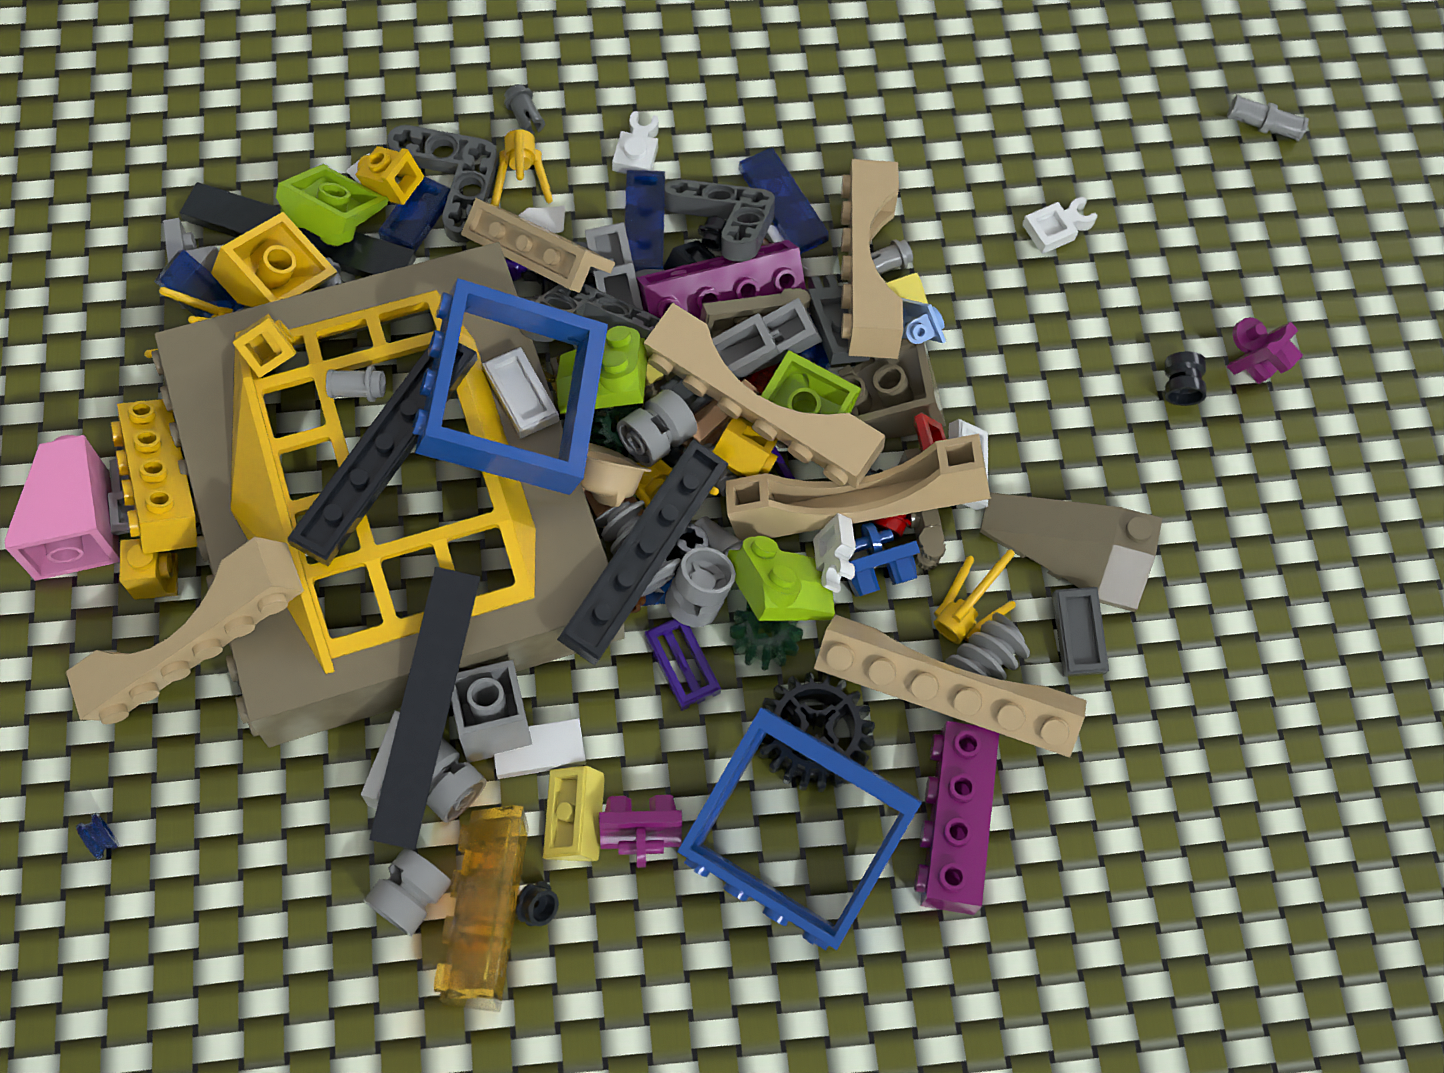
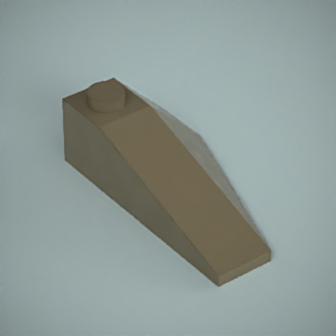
M902 339L898 359L870 357L869 361H863L853 368L847 365L837 371L839 377L861 388V393L851 414L884 434L885 439L915 435L914 416L920 413L942 424V427L946 426L940 394L925 342L914 344L907 339ZM781 441L776 443L779 449L789 447Z
M990 492L991 499H988V507H985L980 533L1008 550L1012 549L1021 558L1028 557L1049 570L1048 574L1058 580L1063 578L1078 588L1097 587L1100 603L1136 612L1156 556L1163 518L1123 507Z

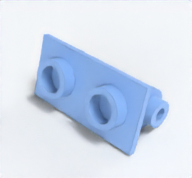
M901 298L903 300L904 329L902 338L914 344H921L927 340L945 343L946 339L942 332L945 325L940 312L935 307H932L931 304Z

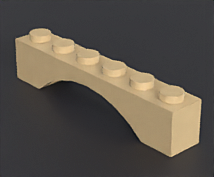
M852 159L850 175L842 176L841 198H847L848 201L842 202L841 225H848V228H843L841 252H848V256L843 255L841 280H848V284H843L841 309H848V314L843 313L841 338L848 339V356L898 359L904 330L903 300L889 288L878 273L869 247L879 230L894 218L899 191L898 162Z
M674 303L670 305L644 341L649 357L648 362L656 370L665 375H669L672 372L683 379V385L692 393L700 397L707 394L717 400V406L724 413L735 419H738L739 416L753 423V430L769 441L777 438L789 446L787 450L792 456L806 464L810 460L824 468V475L840 486L848 483L852 487L857 488L884 449L885 435L850 413L829 415L803 413L781 407L757 395L740 382L725 365L713 344L708 325Z
M979 434L936 441L922 453L901 465L877 474L865 476L857 488L852 487L848 483L840 486L833 481H803L783 478L769 473L725 481L727 515L736 537L742 541L748 537L766 536L776 538L820 530L837 513L851 518L852 524L991 499Z
M253 537L221 561L214 581L200 606L187 622L166 640L149 649L132 654L95 650L67 670V678L80 720H98L103 724H114L126 719L129 716V711L141 703L158 697L161 689L173 681L187 677L191 673L190 669L203 660L219 655L223 651L222 647L235 638L251 633L255 629V625L269 615L283 611L288 606L290 600L304 591L287 543Z
M838 615L834 616L826 628L814 669L1069 758L1085 718L1087 700L1046 686L1004 681L948 665L908 648L876 628Z

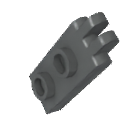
M825 275L823 286L818 276L809 277V289H806V291L811 294V302L808 309L815 327L823 340L822 345L830 365L869 361L870 357L848 356V339L841 338L843 313L848 314V309H841L842 286H838L834 275Z

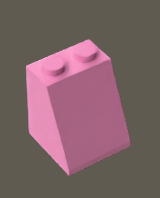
M64 435L52 442L39 444L4 540L6 550L35 581L120 562L119 536L111 533L108 502V493L112 492L110 472L84 435Z

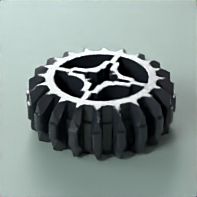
M811 672L806 673L803 685L800 684L797 678L792 676L788 679V690L783 686L776 685L773 689L775 699L765 698L763 700V708L781 718L787 712L792 717L791 724L806 733L811 725L813 730L815 726L822 728L825 725L821 738H818L816 733V739L862 766L867 764L869 756L864 751L872 750L875 741L868 734L874 731L875 723L870 720H864L870 713L869 705L856 706L861 696L859 690L853 691L849 695L844 693L847 686L845 679L839 681L837 687L829 685L831 680L829 674L823 675L821 683H815L813 674ZM806 703H822L829 707L824 710H814L807 706ZM842 717L850 733V746L845 752L839 747V739L833 732V729ZM766 733L761 742L766 745L760 749L759 755L762 759L775 757L769 765V771L776 773L784 768L786 771L783 776V783L789 784L793 777L796 776L801 778L799 789L802 791L807 789L810 780H815L816 788L819 792L825 790L827 778L836 788L842 786V777L817 762L801 759L800 757L803 754L790 746L786 747L783 742Z

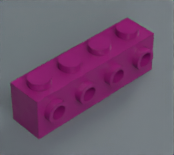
M789 240L761 246L757 255L748 261H732L720 256L636 277L643 311L660 319L672 303L700 319L704 303L781 294L784 289L801 288L806 291L799 247Z
M946 721L940 734H933L930 760L937 761L935 777H928L925 790V803L932 804L930 820H923L920 833V847L927 848L925 865L918 864L914 891L921 892L920 906L970 915H975L982 907L999 733L976 725Z

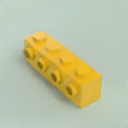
M163 399L117 404L119 421L111 422V431L114 447H123V450L116 451L119 476L128 475V480H121L125 506L134 505V510L127 511L130 537H140L143 554L198 547L196 516L187 475L180 473L178 460L183 459L181 447L175 446L169 428V423L175 422L173 411H167Z

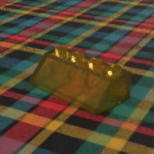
M513 805L471 811L469 825L462 824L458 851L464 852L462 870H454L450 888V897L457 898L454 916H446L442 934V944L449 945L446 963H438L434 980V992H441L439 999L445 1006L501 1012L516 917L515 906L520 891L529 834V825L523 806Z

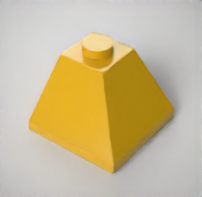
M284 212L221 246L211 271L214 278L238 304L250 307L310 292L336 276L337 270Z

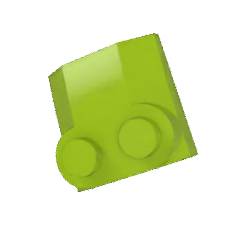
M325 164L279 182L276 192V199L281 206L280 212H284L297 227L307 229L320 236L323 242L334 246H340L343 243L352 241L356 226L383 209L389 200L388 197L374 192Z
M616 326L607 331L595 409L643 403L648 355L644 346L645 338H641L637 330L626 326ZM576 350L560 355L556 379L560 413H566Z
M788 350L761 397L781 407L803 413L826 415L851 414L861 393V388Z
M766 536L748 537L743 541L740 550H729L727 557L735 569V582L759 621L832 620L835 614L833 591L822 586V572L816 569L814 558L781 551L777 543Z

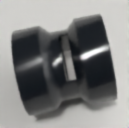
M1184 351L1171 354L1165 359V375L1169 378L1165 385L1166 401L1174 405L1190 406L1205 400L1207 390L1206 382L1202 380V376L1206 373V359L1202 354Z

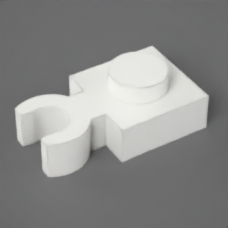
M634 111L630 116V133L623 131L620 133L612 161V171L650 179L658 150V139L654 138L658 133V116L653 115L651 123L647 126H642L638 124V112Z
M1085 197L1073 200L1070 207L1066 210H1063L1059 202H1056L1025 216L1022 225L1042 254L1074 241L1078 230H1088L1094 225L1097 219L1096 213L1088 216L1078 213L1086 205L1087 200Z
M839 513L813 538L816 569L822 572V586L836 593L841 590V576L850 580L854 578L855 567L849 562V559L856 550L852 519Z

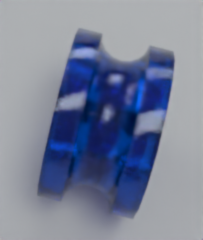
M97 812L91 815L90 823L83 824L80 822L75 826L86 847L98 860L104 856L103 853L106 848L116 849L120 846L108 824Z

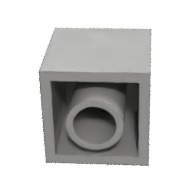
M513 660L458 672L451 701L458 735L467 762L491 758L497 753L533 745Z

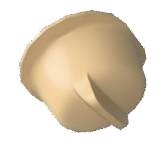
M589 443L584 478L581 481V485L585 490L592 493L597 502L617 508L622 504L624 498L632 497L635 494L644 471L651 472V469L639 466L631 459L614 450Z

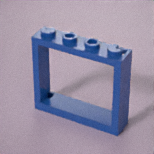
M457 278L449 294L442 292L440 305L436 311V318L442 319L440 331L434 330L429 344L428 356L434 357L432 370L426 369L420 387V395L426 396L424 410L418 408L412 425L414 427L413 434L418 435L415 453L570 495L584 478L608 324ZM464 312L577 346L558 459L441 427Z
M760 708L677 852L686 857L684 863L693 868L695 873L703 877H708L709 873H712L725 881L723 889L734 897L745 902L751 897L763 904L765 907L762 912L773 921L783 926H786L790 921L805 930L802 937L812 945L816 944L824 950L831 946L837 950L922 801L766 708ZM766 733L900 812L835 925L703 845Z

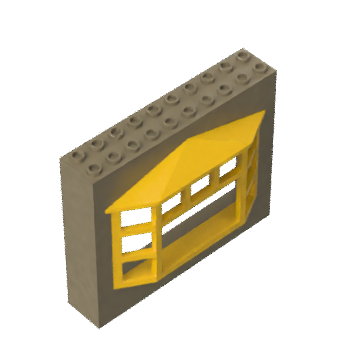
M499 242L154 333L158 350L152 351V358L159 376L163 375L166 386L160 387L165 407L168 412L173 411L175 422L169 423L170 432L175 446L181 447L184 459L178 460L180 473L187 475L188 484L193 494L191 498L196 523L200 524L203 534L197 537V543L204 562L209 561L212 571L211 575L206 576L208 588L211 587L221 561L253 537L287 543L304 589L301 594L288 602V606L283 611L267 616L255 625V629L251 633L232 640L229 643L232 655L226 656V663L232 681H238L243 696L236 697L243 724L248 723L254 737L259 735L268 748L402 706L424 611L403 618L397 617L381 566L382 561L432 547L435 550L439 567L455 571L448 549V542L492 528H498L501 531L515 582L513 585L476 596L458 672L513 660L515 671L517 672L576 654L557 639L608 565L581 482L570 495L482 471L493 506L492 512L380 545L374 542L366 514L356 527L361 545L360 550L335 557L329 566L321 562L308 564L306 554L290 546L287 540L297 525V517L307 512L319 494L291 500L280 455L327 441L332 442L338 467L341 466L349 455L334 398L328 397L326 391V375L328 370L352 371L425 351L429 347L434 331L387 343L381 325L431 312L436 330L440 331L442 319L436 318V311L440 305L442 292L450 293L457 278L517 296ZM464 312L458 342L476 351L477 361L459 384L456 392L470 435L558 459L563 433L560 420L520 439L482 368V363L521 347L554 405L533 340L524 336L519 328ZM269 313L274 321L281 320L289 329L294 338V342L291 343L294 349L306 346L309 364L304 367L258 378L232 342L241 331ZM369 329L373 342L372 348L329 360L322 359L319 342ZM314 381L325 417V425L281 438H274L264 395ZM364 566L368 569L383 622L380 625L332 638L327 629L314 582L321 578ZM624 623L612 642L625 639Z

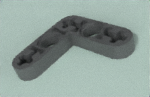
M400 125L392 129L387 138L390 150L400 152L402 149L400 146H404L406 141H411L412 144H407L404 149L409 150L419 168L455 174L443 211L444 231L450 240L457 243L471 241L461 235L466 222H463L461 227H456L454 223L460 222L462 209L466 210V217L468 218L475 198L488 202L498 170V156L495 146L485 139L412 125ZM425 144V153H421V150H424ZM440 146H448L454 150L450 156L445 158L433 155V151ZM480 155H485L487 158L481 160L479 173L476 171L474 160H478ZM469 184H475L481 188L480 193L473 197L464 196L460 191Z
M673 180L664 187V206L667 210L674 213L703 217L716 216L727 219L728 221L721 235V254L728 260L748 261L757 255L772 223L775 195L768 190L692 180Z
M559 284L534 300V302L606 323L608 324L607 331L616 326L633 328L645 340L660 321V318L586 284H583L580 293ZM519 329L524 336L535 341L550 342L555 340Z

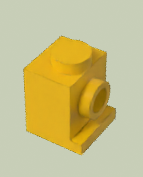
M379 146L370 155L361 157L357 166L358 171L355 174L363 186L382 196L388 197V201L400 205L405 204L425 177L408 149L402 148L398 152ZM396 176L403 177L397 184L394 178Z
M269 313L241 331L232 342L258 378H261L296 355V351L291 345L294 342L291 332L281 320L274 321Z
M739 416L738 419L732 418L712 452L728 463L727 468L738 476L748 477L769 473L778 458L777 455L771 452L778 439L774 438L773 441H769L753 430V423Z
M140 539L120 540L119 581L134 600L178 596L177 553L166 551L143 554Z

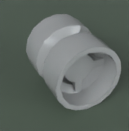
M669 389L662 390L645 402L644 410L638 408L617 423V432L622 444L629 454L645 467H651L669 454L670 446L674 448L679 447L694 436L698 430L697 422L688 405L678 394Z
M696 547L685 554L665 598L667 610L674 619L690 627H704L713 622L735 581V569L728 557L720 551L709 547Z
M442 737L427 806L444 823L456 819L473 804L485 788L487 781L469 762L459 763V752Z
M404 847L388 867L391 875L389 879H379L363 901L395 927L412 936L427 917L425 906L428 903L436 904L452 882L425 858L413 850Z

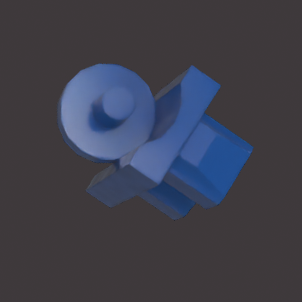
M872 522L862 524V537L855 539L856 550L854 553L866 549L868 555L849 561L855 567L854 578L852 580L847 578L854 595L857 597L880 590L874 567L883 564L887 566L892 585L916 579L917 572L913 555L920 553L917 541L883 550L882 544L894 540L891 529L878 532Z

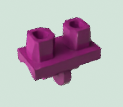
M1253 317L1242 319L1234 326L1232 336L1236 346L1245 354L1230 362L1227 368L1234 375L1246 370L1258 384L1269 379L1277 370L1280 373L1288 371L1303 356L1301 351L1290 340L1299 330L1290 321L1267 333L1265 325L1258 319Z
M655 795L649 798L650 811H632L631 799L627 796H609L605 812H599L600 849H618V855L637 854V868L646 867V854H664V847L681 846L682 810H676L672 795Z

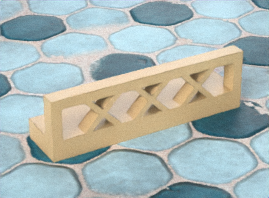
M475 198L461 232L462 236L482 246L499 242L504 257L578 293L582 289L591 266L611 274L616 263L508 210Z

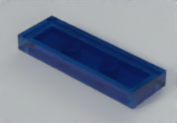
M773 147L739 161V171L750 188L768 190L775 195L774 218L772 222L784 240H789L799 247L800 254L829 241L830 233Z
M627 170L625 229L635 272L645 269L663 270L665 171Z

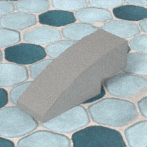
M624 222L585 230L588 249L616 262L611 274L593 267L597 290L643 310Z
M799 297L764 317L757 313L712 338L713 344L723 362L738 379L782 362L788 350L799 354L823 341Z

